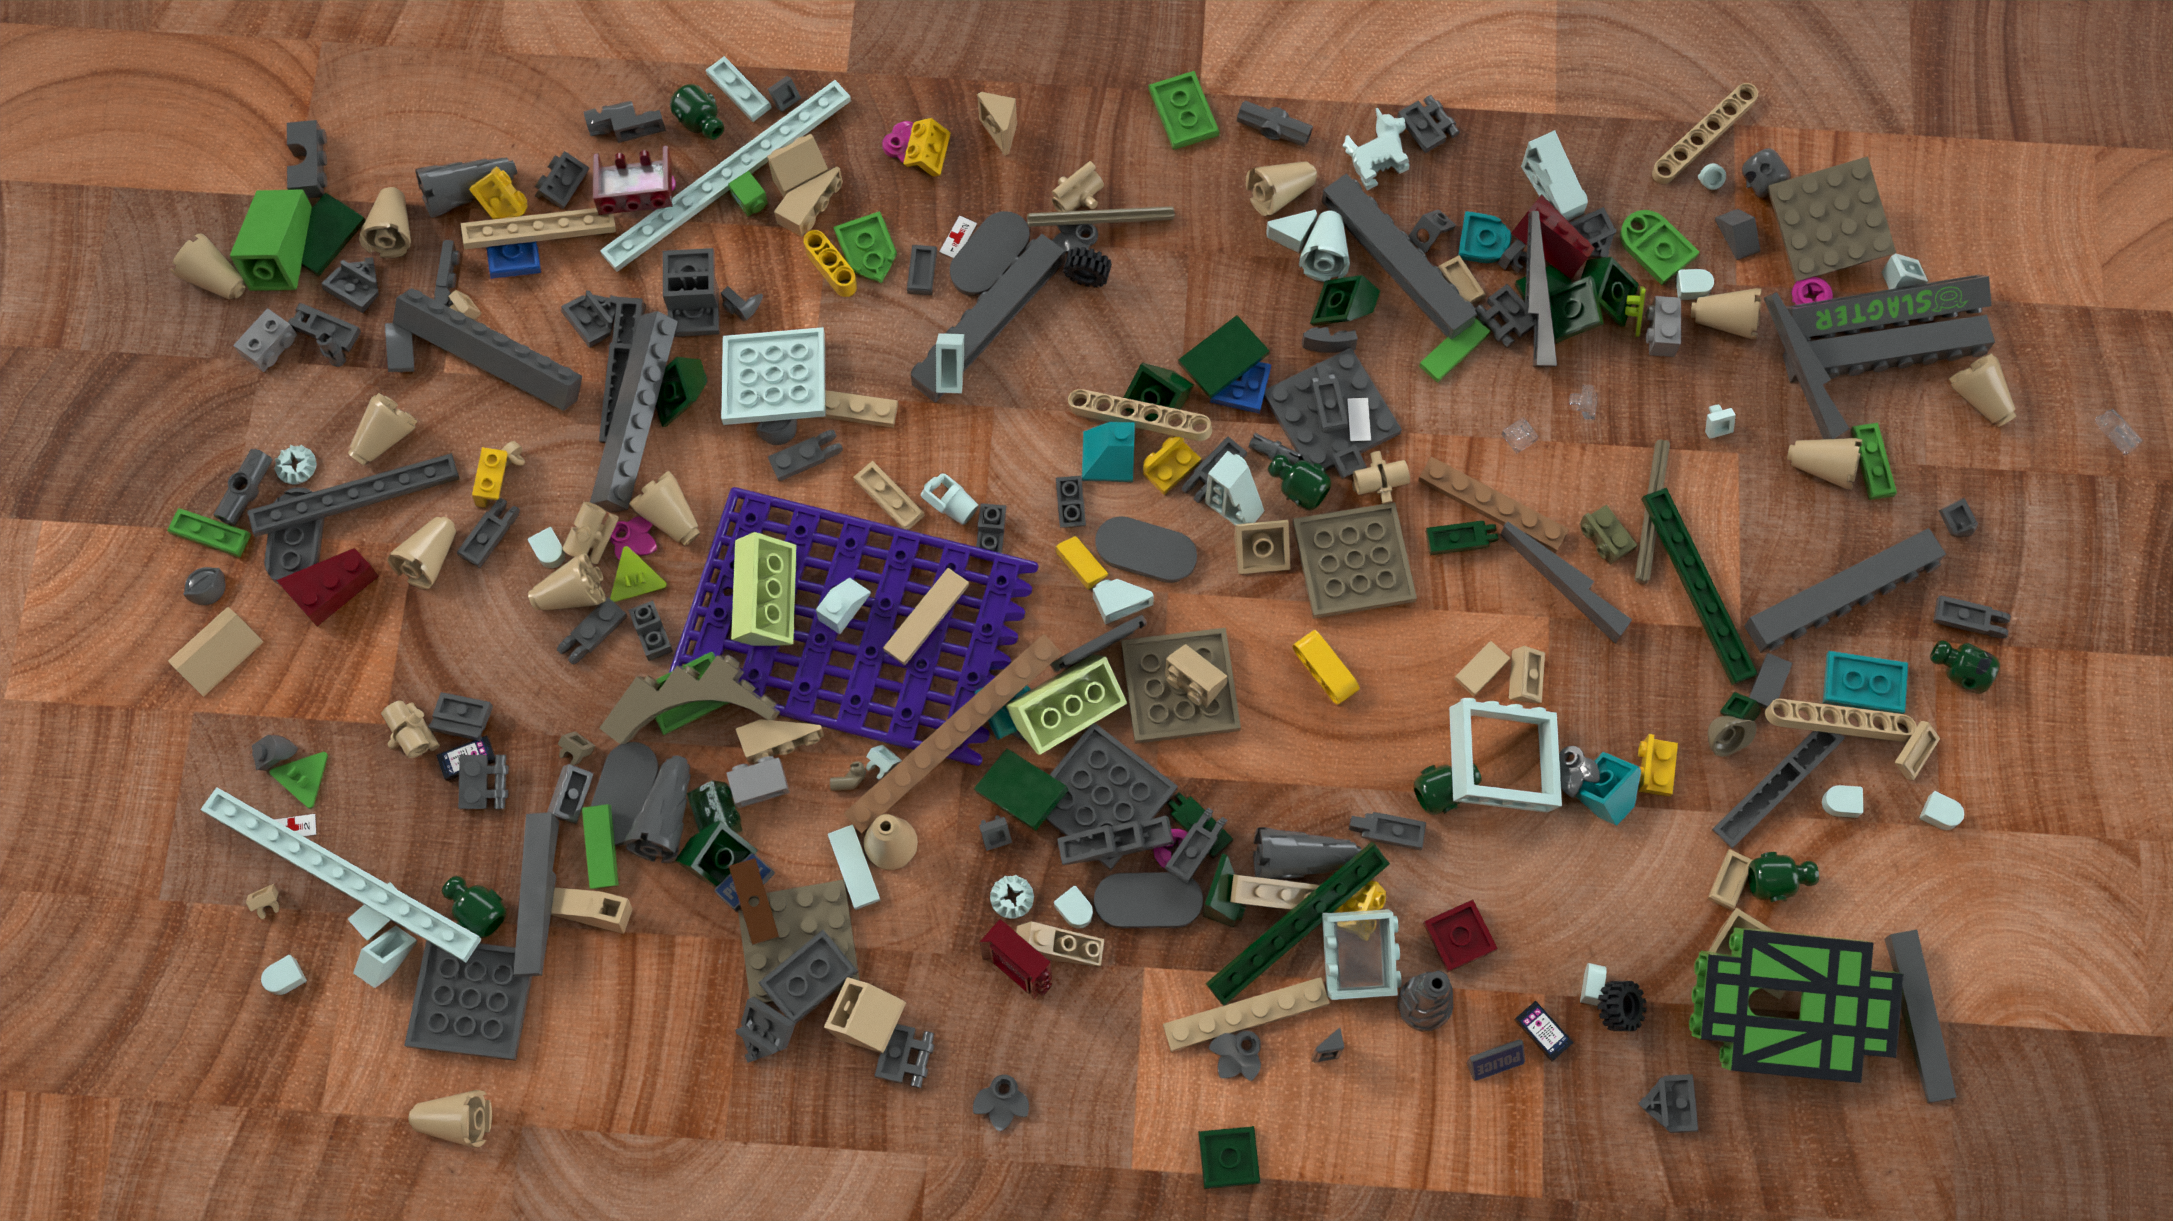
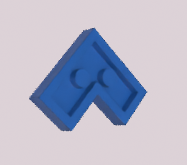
M1257 363L1242 375L1241 381L1235 380L1211 398L1210 403L1260 414L1271 364Z

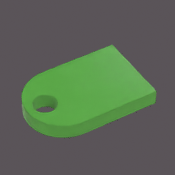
M1640 210L1630 214L1625 219L1620 231V240L1624 249L1661 285L1665 284L1679 270H1682L1698 257L1700 253L1672 224L1654 211ZM1639 222L1643 225L1644 229L1635 230L1631 227V223Z

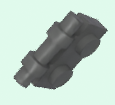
M1432 95L1424 99L1426 107H1423L1418 100L1399 111L1397 116L1398 118L1403 117L1405 119L1406 129L1425 153L1446 142L1447 136L1443 132H1448L1452 138L1460 133L1455 126L1456 122L1454 119L1447 116L1443 111V105L1440 101H1436ZM1431 116H1435L1439 120V123L1436 124V122L1433 120Z
M1508 284L1488 298L1487 303L1491 306L1489 310H1486L1482 305L1475 309L1479 321L1484 326L1487 325L1494 333L1493 337L1498 342H1502L1507 348L1515 342L1509 335L1511 332L1514 331L1521 338L1534 328L1535 316H1525V302ZM1499 315L1507 324L1502 327L1494 318Z
M460 755L458 809H487V798H495L494 809H505V798H508L506 774H509V766H506V755H495L494 766H488V755ZM488 774H495V790H488Z
M896 1024L884 1053H880L875 1078L902 1084L906 1073L913 1075L910 1086L921 1088L923 1078H926L928 1074L926 1066L929 1054H933L935 1046L932 1044L934 1033L924 1031L922 1041L914 1039L915 1028ZM911 1049L919 1051L915 1065L908 1064Z

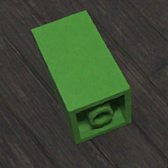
M303 189L256 191L230 254L249 291L297 289L312 209Z

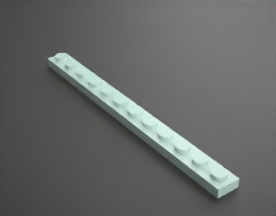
M834 80L672 198L673 207L656 209L601 249L602 256L618 272L729 191V182L748 170L752 174L768 162L767 156L774 150L790 145L794 140L804 136L851 102L850 95Z
M217 787L200 809L210 817L465 963L482 940L476 934Z

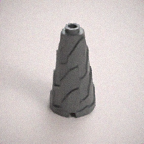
M484 158L465 163L455 162L415 169L418 186L422 190V198L430 217L440 216L451 211L453 208L472 202L473 198L476 197L469 190L470 187L491 173L492 169L496 166L501 171H505L510 179L513 180L514 175H517L514 161H509L508 158L489 160Z
M672 756L671 759H667L662 764L652 789H649L641 811H638L632 827L626 835L624 845H627L626 849L638 857L655 862L656 856H663L661 863H671L677 859L684 827L682 821L687 804L686 794L691 777L689 774L690 765L684 757Z
M1258 827L1254 835V844H1257L1256 851H1253L1255 877L1278 880L1339 870L1361 851V847L1356 846V843L1350 840L1308 835L1305 832Z
M1439 970L1436 972H1425L1414 976L1403 985L1397 999V1008H1399L1400 1017L1408 1026L1419 1031L1429 1032L1437 1028L1439 1029L1448 1021L1453 1011V988L1447 974Z

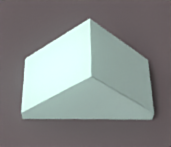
M1316 210L1268 221L1267 237L1299 253L1316 223Z
M1896 253L1890 257L1881 272L1889 289L1928 282L1919 260Z

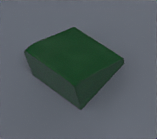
M1737 692L1732 694L1720 711L1723 716H1733L1755 721L1761 712L1756 700Z

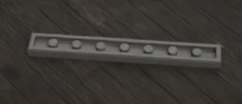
M451 453L251 509L247 513L253 534L257 537L456 481L460 478Z

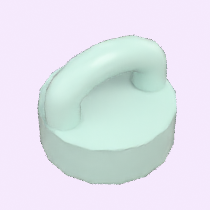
M1712 163L1701 170L1698 179L1706 188L1715 190L1724 184L1726 172L1718 164Z

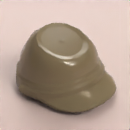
M1721 716L1714 719L1710 723L1707 732L1710 749L1715 755L1724 757L1747 747L1756 735V723L1733 716Z

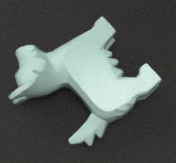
M1376 108V133L1378 137L1358 147L1350 136L1347 135L1343 147L1346 149L1345 152L1352 157L1355 171L1361 176V181L1366 190L1378 185L1376 179L1373 178L1377 176L1376 172L1380 169L1384 171L1385 168L1389 169L1392 166L1399 174L1409 170V160L1407 155L1403 153L1399 134L1406 128L1405 119L1403 117L1394 118L1390 114L1382 115L1378 108Z

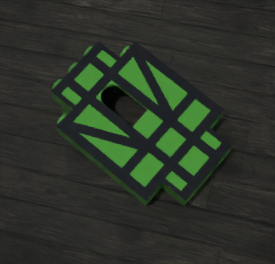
M1734 927V933L1731 934L1729 940L1732 955L1709 951L1699 952V957L1694 964L1697 981L1692 990L1694 1013L1690 1016L1689 1028L1692 1031L1693 1037L1704 1040L1724 1041L1719 1051V1060L1722 1063L1721 1067L1731 1071L1861 1083L1864 1055L1896 1058L1904 974L1872 969L1873 942ZM1759 988L1802 992L1800 1018L1796 1020L1757 1016L1749 1008V996L1754 990Z

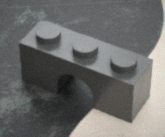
M317 120L287 123V146L294 157L306 156L301 164L287 166V189H303L308 199L321 198L324 195V187H327V176L324 172V166L327 165V156L325 151H323V144L327 143V136Z

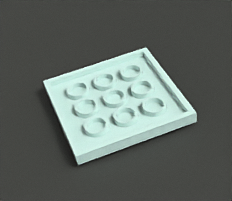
M823 327L723 336L721 412L723 425L825 416V332Z

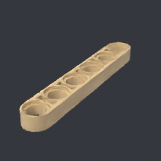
M1750 83L1739 85L1655 163L1652 170L1653 179L1660 184L1671 182L1754 105L1758 97L1757 88ZM1743 91L1749 92L1752 95V99L1744 100L1740 97L1739 93ZM1726 106L1733 107L1736 110V114L1728 115L1724 112L1723 108ZM1710 121L1717 122L1720 129L1711 130L1707 123ZM1698 136L1703 140L1704 144L1695 145L1691 142V138ZM1681 151L1687 155V159L1683 161L1675 158L1674 153ZM1659 167H1667L1671 174L1663 176L1659 174L1657 169Z
M1084 389L1074 390L1068 396L1071 411L1079 416L1107 422H1135V428L1196 441L1206 440L1212 434L1211 421L1202 414ZM1079 398L1087 400L1083 406L1074 405L1075 400ZM1108 403L1111 405L1107 411L1097 410L1100 404ZM1131 408L1135 410L1131 416L1121 415L1124 409ZM1155 413L1158 415L1155 421L1148 422L1145 420L1148 414ZM1175 418H1179L1183 421L1182 424L1177 427H1172L1169 425L1170 421ZM1197 424H1205L1207 426L1202 432L1193 430Z
M1775 699L1765 710L1767 720L1775 726L1900 742L1909 740L1917 728L1915 721L1904 714L1787 699ZM1774 708H1780L1784 712L1785 717L1776 715ZM1798 712H1806L1810 720L1802 719ZM1823 714L1832 716L1834 724L1828 723L1824 719ZM1848 717L1855 718L1859 723V727L1853 726L1849 722ZM1873 720L1879 721L1883 725L1884 730L1877 729L1873 724ZM1897 723L1905 725L1908 733L1900 731Z

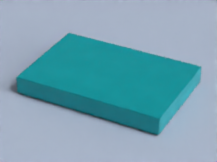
M1828 651L1826 653L1823 703L1904 714L1906 708L1908 663Z

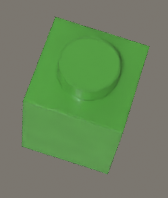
M749 170L728 183L731 196L747 217L753 213L760 212L768 204L765 191Z

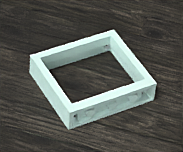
M1463 698L1457 704L1449 707L1453 801L1547 813L1562 806L1557 713L1548 712L1542 707L1525 709L1520 704L1503 706L1499 705L1497 701L1481 703L1476 702L1474 698ZM1471 716L1538 724L1542 793L1474 785Z

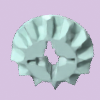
M290 445V448L281 450V454L278 458H275L276 464L274 469L278 477L285 483L300 484L307 481L314 474L317 462L315 455L310 449L302 445ZM293 457L300 462L297 464V472L290 466Z
M1017 875L1004 876L995 882L990 893V900L993 909L1000 916L1015 919L1022 917L1031 909L1034 893L1027 880ZM1008 887L1014 893H1021L1016 897V907H1014L1010 899H1004V897L1008 896Z

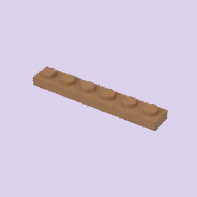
M1433 457L1430 458L1419 477V482L1502 526L1507 521L1555 554L1569 531L1563 525Z

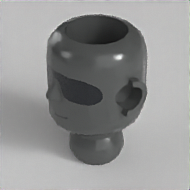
M1771 148L1757 152L1742 167V174L1746 179V187L1752 188L1759 198L1770 196L1767 188L1769 185L1791 178L1790 170L1780 155Z

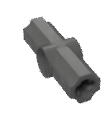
M1248 101L1242 103L1237 115V122L1260 130L1261 134L1268 139L1279 140L1282 138L1303 147L1307 145L1313 130L1312 125L1289 117V114L1281 108L1271 107L1267 109Z
M257 449L249 451L238 472L229 477V488L213 514L215 518L230 526L237 524L247 504L258 495V485L273 461L270 456ZM247 484L245 489L239 490L242 485Z

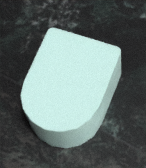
M1703 269L1679 270L1676 276L1677 295L1681 300L1698 299V297L1708 296L1714 285L1712 274Z
M551 527L528 538V542L544 567L556 568L565 560L563 547Z
M1843 785L1833 786L1824 794L1822 806L1830 815L1858 818L1863 813V788Z
M1934 791L1928 796L1919 818L1937 828L1951 830L1964 819V810L1957 801Z
M1076 886L1070 888L1054 901V907L1070 926L1079 929L1088 926L1093 917L1092 906Z
M287 955L267 967L261 976L263 987L275 995L286 994L307 981L297 960L291 955Z
M1587 964L1580 1002L1596 1006L1601 1002L1598 1000V996L1603 995L1600 990L1602 987H1605L1607 973L1605 966Z

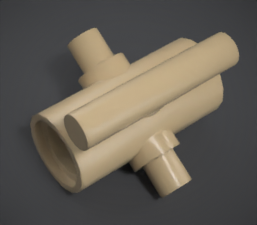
M1091 161L1086 163L1068 179L1064 176L1059 179V186L1052 191L1055 196L1052 198V203L1058 212L1075 211L1081 205L1087 206L1090 209L1097 207L1098 202L1093 198V195L1104 187V183L1101 177L1094 171L1096 167Z
M1380 451L1370 453L1372 459L1371 467L1353 471L1354 492L1357 491L1358 495L1377 491V494L1381 495L1383 504L1392 502L1390 493L1393 491L1392 487L1410 483L1408 466L1405 460L1386 464L1385 460H1382Z
M583 502L574 521L576 527L571 528L562 548L563 551L576 557L584 553L588 554L591 547L593 551L589 557L590 562L598 564L619 517L610 513L603 525L601 523L606 511L596 504Z
M396 701L382 711L381 715L392 731L391 740L388 742V746L391 749L396 750L400 745L408 758H415L425 753L428 749L434 751L439 748L440 744L423 719L424 713L417 709L414 703L406 705L403 701Z

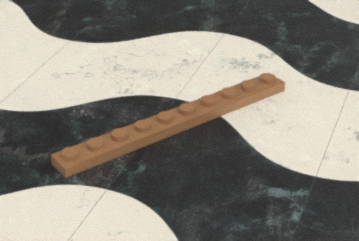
M1043 634L843 814L860 833H863L877 817L890 809L1062 654L1060 650Z

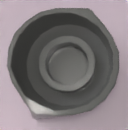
M797 419L759 422L756 431L758 436L769 444H786L796 434Z
M203 567L193 571L186 579L183 595L187 600L198 605L215 603L222 597L225 591L224 573L220 568Z

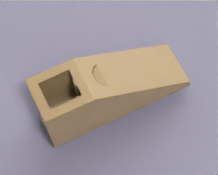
M835 167L788 192L774 211L777 224L801 237L807 230H811L819 212H823L827 208L829 198L834 192H838L842 186L843 180L840 168Z
M760 719L736 728L749 765L753 763L758 764V760L777 754L787 755L793 752L795 747L803 744L806 746L813 745L819 742L820 738L824 737L821 725Z
M555 887L551 915L624 934L633 908L628 898L599 891Z
M1032 921L1017 926L1016 933L1048 960L1101 966L1104 939Z

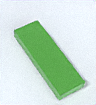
M1475 319L1474 324L1452 340L1447 337L1420 362L1419 367L1438 383L1489 336L1490 330L1479 320Z
M1878 423L1853 426L1851 428L1852 437L1863 439L1862 447L1858 446L1860 447L1859 453H1861L1859 463L1869 500L1895 497L1897 491Z
M181 508L177 509L167 529L172 535L239 558L251 537L248 531Z
M611 805L582 808L589 887L590 889L619 886Z

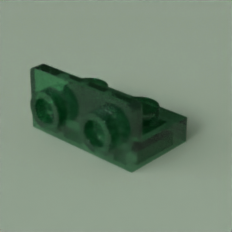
M711 780L687 793L699 832L718 820L722 821L736 833L742 831L741 817L735 809L732 791L726 782Z

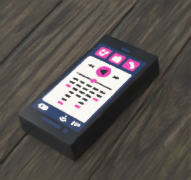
M487 735L483 736L481 741L473 740L436 755L446 781L459 777L460 755H488V765L495 763V753Z
M1536 1000L1514 1019L1551 1062L1574 1043Z

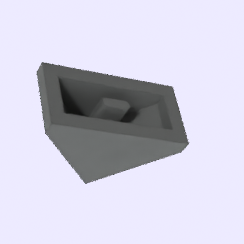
M1740 209L1715 217V221L1736 260L1760 252L1755 217Z

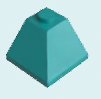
M1107 422L1083 431L1082 481L1133 482L1135 422Z
M1602 752L1595 760L1600 772V781L1597 783L1583 781L1575 797L1598 818L1617 826L1635 807L1641 769L1639 766Z

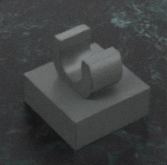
M788 76L768 88L777 109L781 112L801 99L793 80Z
M1517 239L1502 254L1498 264L1504 270L1511 265L1512 269L1519 273L1523 266L1518 263V260H1523L1527 264V252H1523L1526 244Z
M1356 444L1331 456L1342 480L1352 476L1353 471L1367 468Z
M997 815L995 816L996 820L987 823L985 820L981 821L979 828L986 851L1012 843L1005 817L1001 818Z

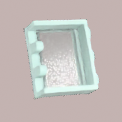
M1389 909L1322 913L1327 996L1331 1000L1398 995L1397 988L1401 987L1402 981L1400 971H1396V960L1400 959L1399 944L1395 943L1394 933L1398 932L1397 916H1393V912Z

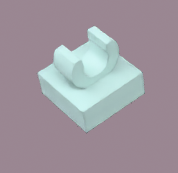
M1719 404L1710 406L1709 411L1711 414H1707L1705 429L1709 439L1733 433L1736 415L1732 408L1722 410Z
M879 745L871 748L866 757L871 761L868 762L866 769L868 771L872 770L877 765L880 768L877 778L881 779L902 760L884 745Z

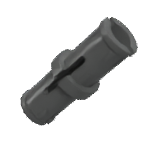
M320 331L316 335V339L320 345L321 353L330 360L333 366H342L346 362V356L342 352L341 344L333 338L329 331Z
M1256 432L1248 446L1250 449L1252 448L1269 456L1268 459L1273 460L1278 454L1285 455L1293 465L1300 461L1302 453L1281 445L1282 442L1278 440L1274 442Z

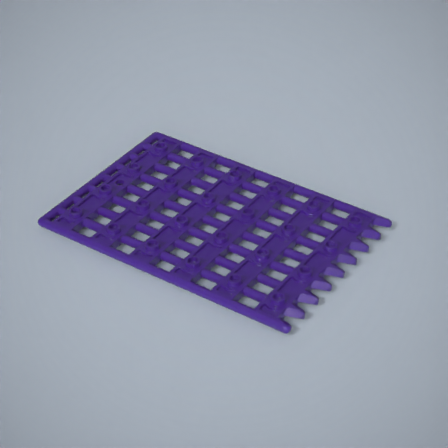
M733 487L729 492L669 673L676 666L686 665L709 652H713L715 657L717 655L722 656L724 649L747 654L743 669L740 668L744 673L739 678V681L744 679L755 687L753 692L761 698L765 694L767 686L790 692L786 706L776 704L775 708L780 711L778 715L915 750L923 742L915 739L919 725L938 729L946 722V720L922 715L927 700L951 706L948 720L976 695L975 691L985 687L995 678V676L990 674V670L1005 669L1011 663L1010 657L999 651L997 646L1013 645L1018 642V634L1006 627L1004 622L1020 621L1025 618V610L1013 603L1011 598L1027 597L1032 594L1031 585L1018 578V575L1035 573L1039 565L1035 561ZM738 498L744 500L740 513L734 512ZM771 507L794 512L790 526L767 520ZM820 520L843 524L840 537L817 533ZM730 522L736 523L732 537L726 535ZM763 530L786 535L785 542L796 545L795 597L798 590L821 595L818 606L832 588L848 578L854 581L856 578L879 584L875 598L868 597L862 605L871 608L867 622L852 618L846 628L864 632L860 646L836 640L838 633L818 620L816 609L798 604L794 605V614L813 619L809 633L794 630L793 640L806 643L801 657L778 652L780 645L752 646L728 639L732 628L733 594L725 596L724 591L728 588L733 590L735 540L754 532L762 534ZM870 531L893 537L890 550L866 545ZM813 542L836 548L832 562L809 556ZM920 544L944 549L940 563L917 558ZM722 545L729 546L724 560L718 559ZM866 555L886 560L882 574L859 569L862 556ZM970 556L994 562L990 576L966 570ZM805 566L828 571L825 584L821 585L801 580ZM913 567L936 573L933 585L947 568L966 581L986 585L983 599L962 594L905 666L884 651L883 647L897 631L894 627L898 615L908 617L915 609L901 605L905 591L925 596L932 588L931 586L909 581ZM714 569H719L721 571L717 583H711ZM706 593H712L709 607L702 606ZM960 604L980 609L976 623L952 618L955 605ZM698 617H704L701 631L694 630ZM948 628L973 633L969 647L944 642ZM691 640L697 642L692 656L686 654ZM832 651L856 656L852 670L829 665ZM941 652L965 657L962 671L937 666ZM774 662L798 667L794 682L770 676ZM883 663L907 669L903 683L880 678ZM825 674L849 680L845 694L821 689ZM934 676L957 681L958 684L954 696L930 690ZM876 687L900 693L896 707L872 702ZM817 699L840 704L841 707L837 719L814 714ZM868 712L891 717L892 720L888 732L865 727L864 724ZM981 726L946 758L974 766L981 765L982 756L969 748L968 745L969 743L987 742L990 738L989 731Z

